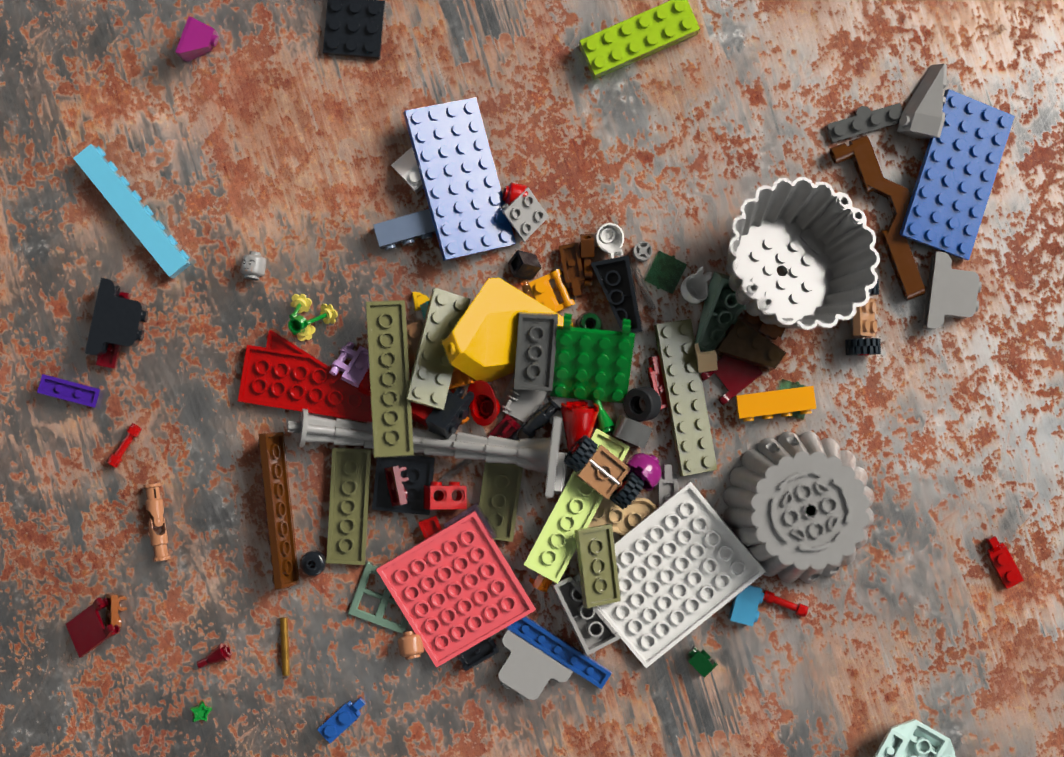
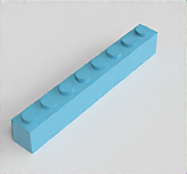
M90 144L73 159L166 274L174 279L191 265L188 261L190 259L189 255L183 249L181 251L176 246L178 242L171 234L168 236L165 233L166 227L160 220L156 221L153 218L154 212L148 205L144 207L140 202L142 200L141 196L135 190L131 191L128 187L130 185L129 181L123 175L121 177L116 172L118 168L112 161L108 162L104 157L106 153L100 146L95 147Z

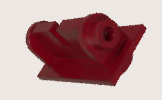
M507 414L489 435L508 439L520 425Z

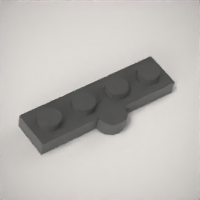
M901 103L871 111L867 106H861L855 111V116L827 124L826 127L831 144L899 124L903 112Z

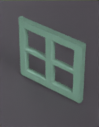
M368 561L348 610V615L356 616L403 634V632H406L409 624L404 615L400 624L383 618L388 602L397 605L396 601L390 597L391 593L388 588L385 587L383 594L365 588L371 573L379 575L376 571L378 566L372 565ZM363 593L381 599L375 615L358 609Z

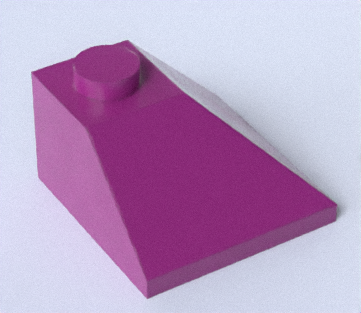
M188 16L175 53L185 62L212 51L213 46L216 47L219 40L218 33L214 28Z

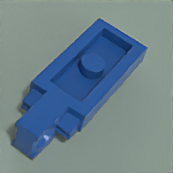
M361 697L354 703L351 701L346 702L317 729L318 732L331 744L361 715L359 709L366 702Z

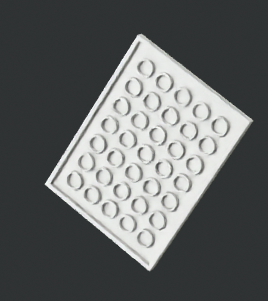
M690 481L614 543L621 601L596 606V608L621 636V639L639 661L647 668L763 575L766 570L752 556L745 545ZM578 573L572 579L581 589L580 573Z

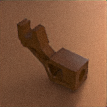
M580 234L581 259H584L585 286H592L591 259H594V234Z

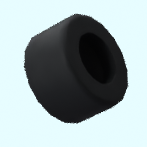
M647 386L633 388L624 397V411L630 419L637 422L652 420L657 417L661 410L660 396L653 388ZM641 397L644 399L646 405L644 411H642L639 406V400Z

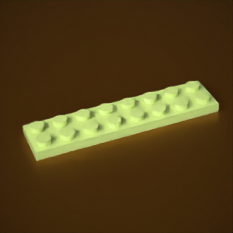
M597 428L591 437L598 446L602 445L623 462L630 446ZM573 471L524 563V566L557 584L577 549L574 530L588 528L603 499L599 493L577 477L578 472Z

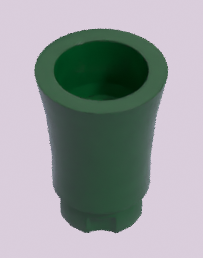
M584 313L577 319L576 327L602 330V321L594 313ZM588 321L593 323L592 328L586 327Z

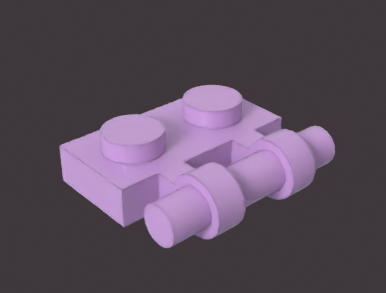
M348 341L346 346H343L340 350L341 354L338 359L333 361L329 373L336 376L339 371L344 372L341 379L358 388L369 368L368 350L360 346L356 352L352 350L355 346L354 343ZM350 357L352 360L349 365L345 364V360Z

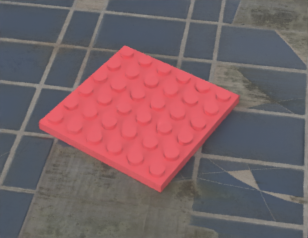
M476 510L376 569L415 634L421 636L423 647L436 668L534 612L536 609Z

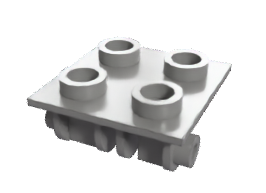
M529 187L510 205L507 203L502 206V213L507 217L509 223L512 224V227H514L524 242L549 217ZM527 191L528 195L523 198V194Z
M513 375L499 402L500 410L524 423L529 422L531 415L540 408L548 391L514 389Z

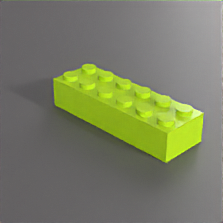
M670 0L579 40V48L593 79L596 80L698 35L700 27L688 0Z

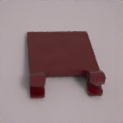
M723 356L717 361L718 370L701 373V378L705 381L713 374L717 376L728 390L727 393L718 399L724 405L762 375L763 372L758 366Z
M101 597L95 599L92 605L66 623L79 658L85 656L109 637L120 632L118 625L113 626L109 624L104 627L98 610L109 605L107 598L103 600Z

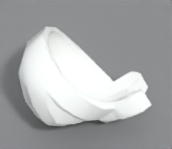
M602 224L595 234L597 246L607 252L608 257L611 259L614 256H622L621 247L624 243L622 229L617 224Z
M700 267L697 273L686 277L681 284L682 296L691 304L703 302L708 297L709 288L707 281L711 279L712 272L703 274L704 267Z

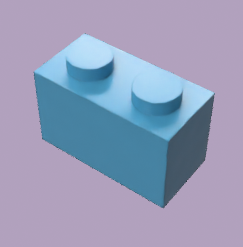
M749 585L735 596L728 619L749 626H753L754 622L757 623L759 618L758 605L759 603L762 604L764 598L762 588Z

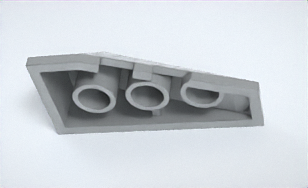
M946 64L930 66L902 112L897 132L913 139L940 138L945 121L943 104L946 103V97L943 96V89L946 87L947 80Z

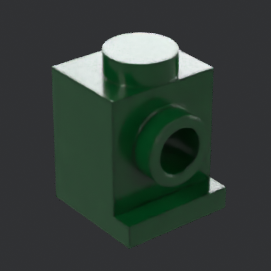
M694 646L687 653V661L704 678L718 665L714 659L709 661L711 656L704 649L700 652Z

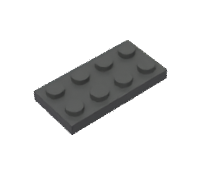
M519 312L514 389L552 391L558 314Z

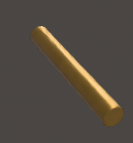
M281 617L282 676H289L288 617Z

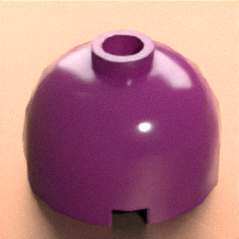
M637 453L624 463L631 468L627 475L632 472L644 481L642 488L646 491H651L661 479L662 473L661 467L658 464L659 460L652 454Z

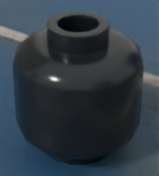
M316 550L307 552L300 562L302 571L309 576L321 574L327 566L325 555Z

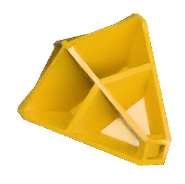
M489 278L456 327L447 338L442 340L441 344L444 346L452 366L475 380L492 382L514 372L519 312L558 313L502 279ZM558 314V326H563L564 317Z

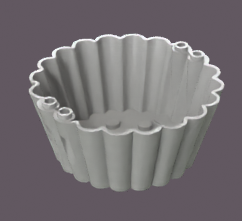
M799 177L793 183L788 179L780 178L775 181L772 187H759L756 190L754 199H746L743 202L740 215L734 219L732 224L726 271L730 275L729 286L732 290L736 291L735 298L737 302L741 305H746L749 315L759 316L763 323L776 324L782 328H829L835 326L838 320L852 318L855 315L856 307L863 306L868 302V289L876 285L878 278L874 270L880 261L879 253L873 248L876 236L873 230L865 226V214L858 208H852L851 199L846 194L834 193L833 188L825 182H818L814 185L811 180L805 177ZM777 268H784L785 275H778Z
M787 431L782 433L777 440L774 438L763 439L758 445V450L752 449L744 453L741 460L742 466L735 467L730 473L729 478L732 486L728 487L723 494V500L728 506L723 514V520L732 528L734 534L766 570L763 574L764 576L771 577L778 574V577L786 583L795 582L798 578L803 582L813 583L819 579L820 575L826 577L834 576L838 573L841 564L848 565L855 560L856 549L865 546L868 541L866 529L874 522V513L869 508L874 502V493L866 486L868 482L867 472L862 467L856 466V457L852 452L840 450L839 444L832 438L820 440L818 435L813 432H804L798 437L795 433ZM808 505H813L816 509L813 516L805 514V509Z

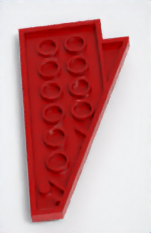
M268 331L266 347L247 345L238 402L301 411L304 408L308 409V413L372 422L371 397L358 391L359 387L357 388L342 380V374L339 372L336 376L329 373L331 367L276 332Z

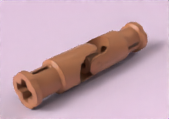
M161 483L143 485V488L146 489L147 501H145L149 516L150 541L155 556L153 562L171 559L168 556L167 550L169 542L165 518L163 517V499L160 498L159 487ZM162 526L161 533L157 535L153 527Z

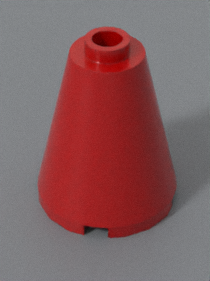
M566 401V405L563 402L561 403V413L569 451L584 435L591 438L599 412V405L593 403V407L588 406V402Z

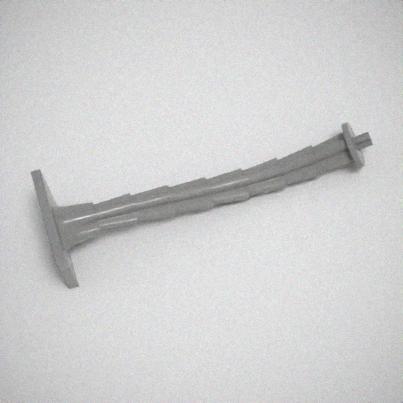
M303 408L299 422L288 421L287 432L298 433V447H304L305 442L334 443V445L364 446V448L373 449L372 422L361 423L339 418L333 420L308 415V409ZM554 417L551 437L520 439V441L490 435L489 437H483L462 432L452 434L447 440L430 432L428 429L412 428L413 448L415 453H424V455L455 456V459L486 460L487 463L517 464V466L544 473L547 476L545 497H553L562 418Z

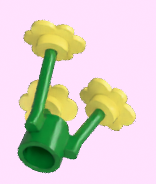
M294 294L292 296L290 305L295 310L289 315L291 320L288 323V327L293 335L297 334L299 341L312 339V334L316 331L315 327L311 325L312 323L323 319L325 324L336 322L335 318H337L338 313L331 304H322L320 315L310 320H306L305 317L300 315L297 316V313L308 312L312 301L306 298L305 294Z

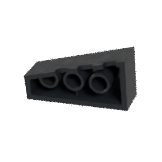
M627 255L592 262L591 266L620 329L622 330L623 319H631L630 333H643L630 257Z

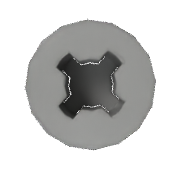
M645 241L638 242L633 248L634 258L641 262L648 260L653 252L652 246Z

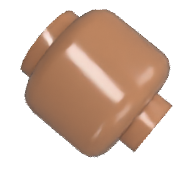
M414 631L403 632V637L397 640L399 654L401 657H405V660L421 657L420 654L424 652L421 636L415 634Z

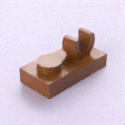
M106 593V598L109 602V605L106 607V626L112 624L113 626L118 625L121 628L122 621L118 610L125 611L127 607H120L119 602L126 600L127 597Z

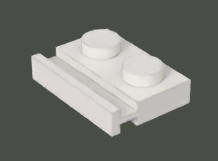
M558 452L554 491L562 492L571 477L572 468L564 463L565 457L568 455L565 452Z

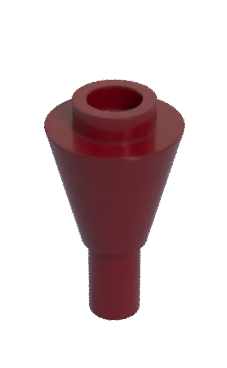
M221 643L207 657L197 661V666L202 668L208 664L230 661L232 651L228 645Z

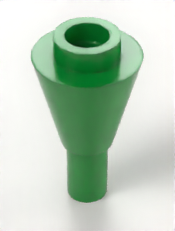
M598 399L594 400L593 403L599 405L596 419L597 429L608 434L613 431L615 424L603 409L601 401Z

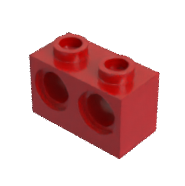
M450 481L449 485H442V482H430V485H424V509H467V486L460 485V482ZM437 490L439 497L437 500H434L433 494ZM454 490L457 493V497L455 500H453L451 496Z

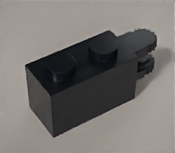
M459 387L454 394L448 393L444 410L434 409L426 419L428 430L448 440L452 434L456 433L462 420L467 418L469 413L468 407L474 400V393L469 391L463 399L464 388Z

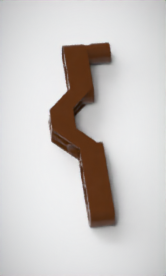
M867 135L849 141V146L843 143L830 148V155L834 164L852 159L865 193L875 192L887 198L893 217L888 228L882 230L880 235L901 293L906 301L925 295V288L906 237L899 235L911 199L909 189L883 177Z

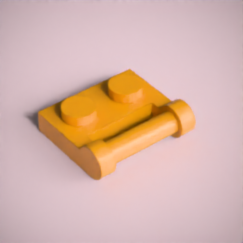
M560 269L529 282L536 301L556 313L575 304L574 300L570 298L562 280ZM551 279L555 280L564 303L559 304L549 283Z

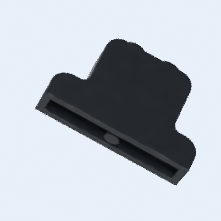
M101 278L85 354L102 356L106 354L110 343L136 347L144 338L143 324L148 319L146 306L142 302L119 297L120 286L117 282L110 279Z

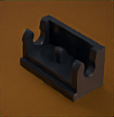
M490 636L457 655V657L460 659L463 669L467 671L497 654L499 648L493 637Z

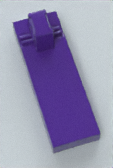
M42 374L37 393L95 408L100 389Z

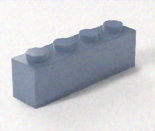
M429 209L373 225L379 247L381 249L384 248L385 251L396 248V245L403 243V245L412 244L414 239H430L433 237L432 234L436 233Z

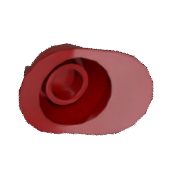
M482 380L474 381L467 390V393L471 391L475 395L474 400L469 405L471 415L478 425L488 426L498 416L500 403L487 382Z

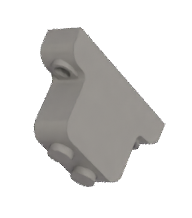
M936 251L931 255L922 329L932 330L943 326L945 316L961 319L972 317L979 309L977 296L982 287L979 275L972 271L952 269V259L945 252Z
M509 629L503 634L502 647L510 653L500 667L498 677L501 681L500 684L508 690L512 688L517 691L516 695L525 701L527 699L535 700L539 697L550 679L557 683L565 682L573 673L571 669Z

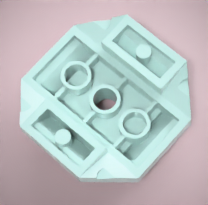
M912 719L890 727L874 757H956L951 740L920 721Z

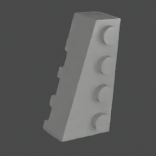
M570 576L561 578L558 584L555 582L550 584L585 655L588 656L621 639V636L596 607H583L582 590Z

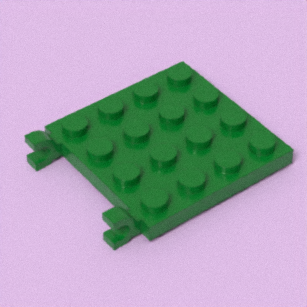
M564 313L563 326H557L553 389L550 391V396L584 400L598 399L605 402L623 403L629 387L635 333H630L631 319H623L622 330L619 332L571 327L572 314Z

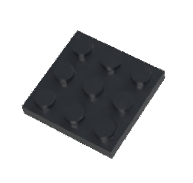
M327 0L323 54L380 59L385 1Z
M424 456L377 458L372 510L430 515V510L424 509V485H430V482H433L435 458ZM399 466V468L406 467L407 470L401 471V477H408L409 479L402 482L407 491V504L392 506L384 468Z

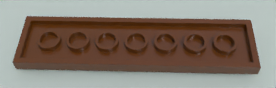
M284 432L258 434V447L261 454L260 466L263 472L262 485L265 491L266 523L269 529L268 543L271 548L270 562L273 567L272 581L275 590L298 585L300 581Z

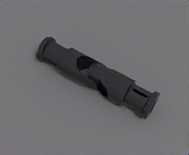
M549 397L548 402L531 415L529 422L523 423L508 439L520 441L518 434L521 429L529 438H533L536 430L544 427L550 421V418L557 411H560L561 408Z

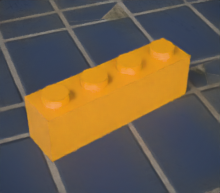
M814 386L735 396L738 419L742 418L743 422L754 421L756 416H762V419L773 418V414L781 413V417L793 416L792 412L800 411V415L812 413L811 409H816Z

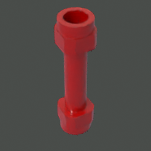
M134 423L127 429L128 434L115 454L110 455L107 461L108 464L115 468L120 465L123 460L121 457L134 437L139 436L142 430L141 427Z
M764 590V602L795 611V614L802 617L807 615L808 606L801 603L795 604L775 596V593Z

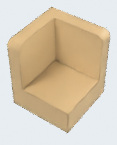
M698 343L694 344L698 372L718 370L716 351L700 353Z

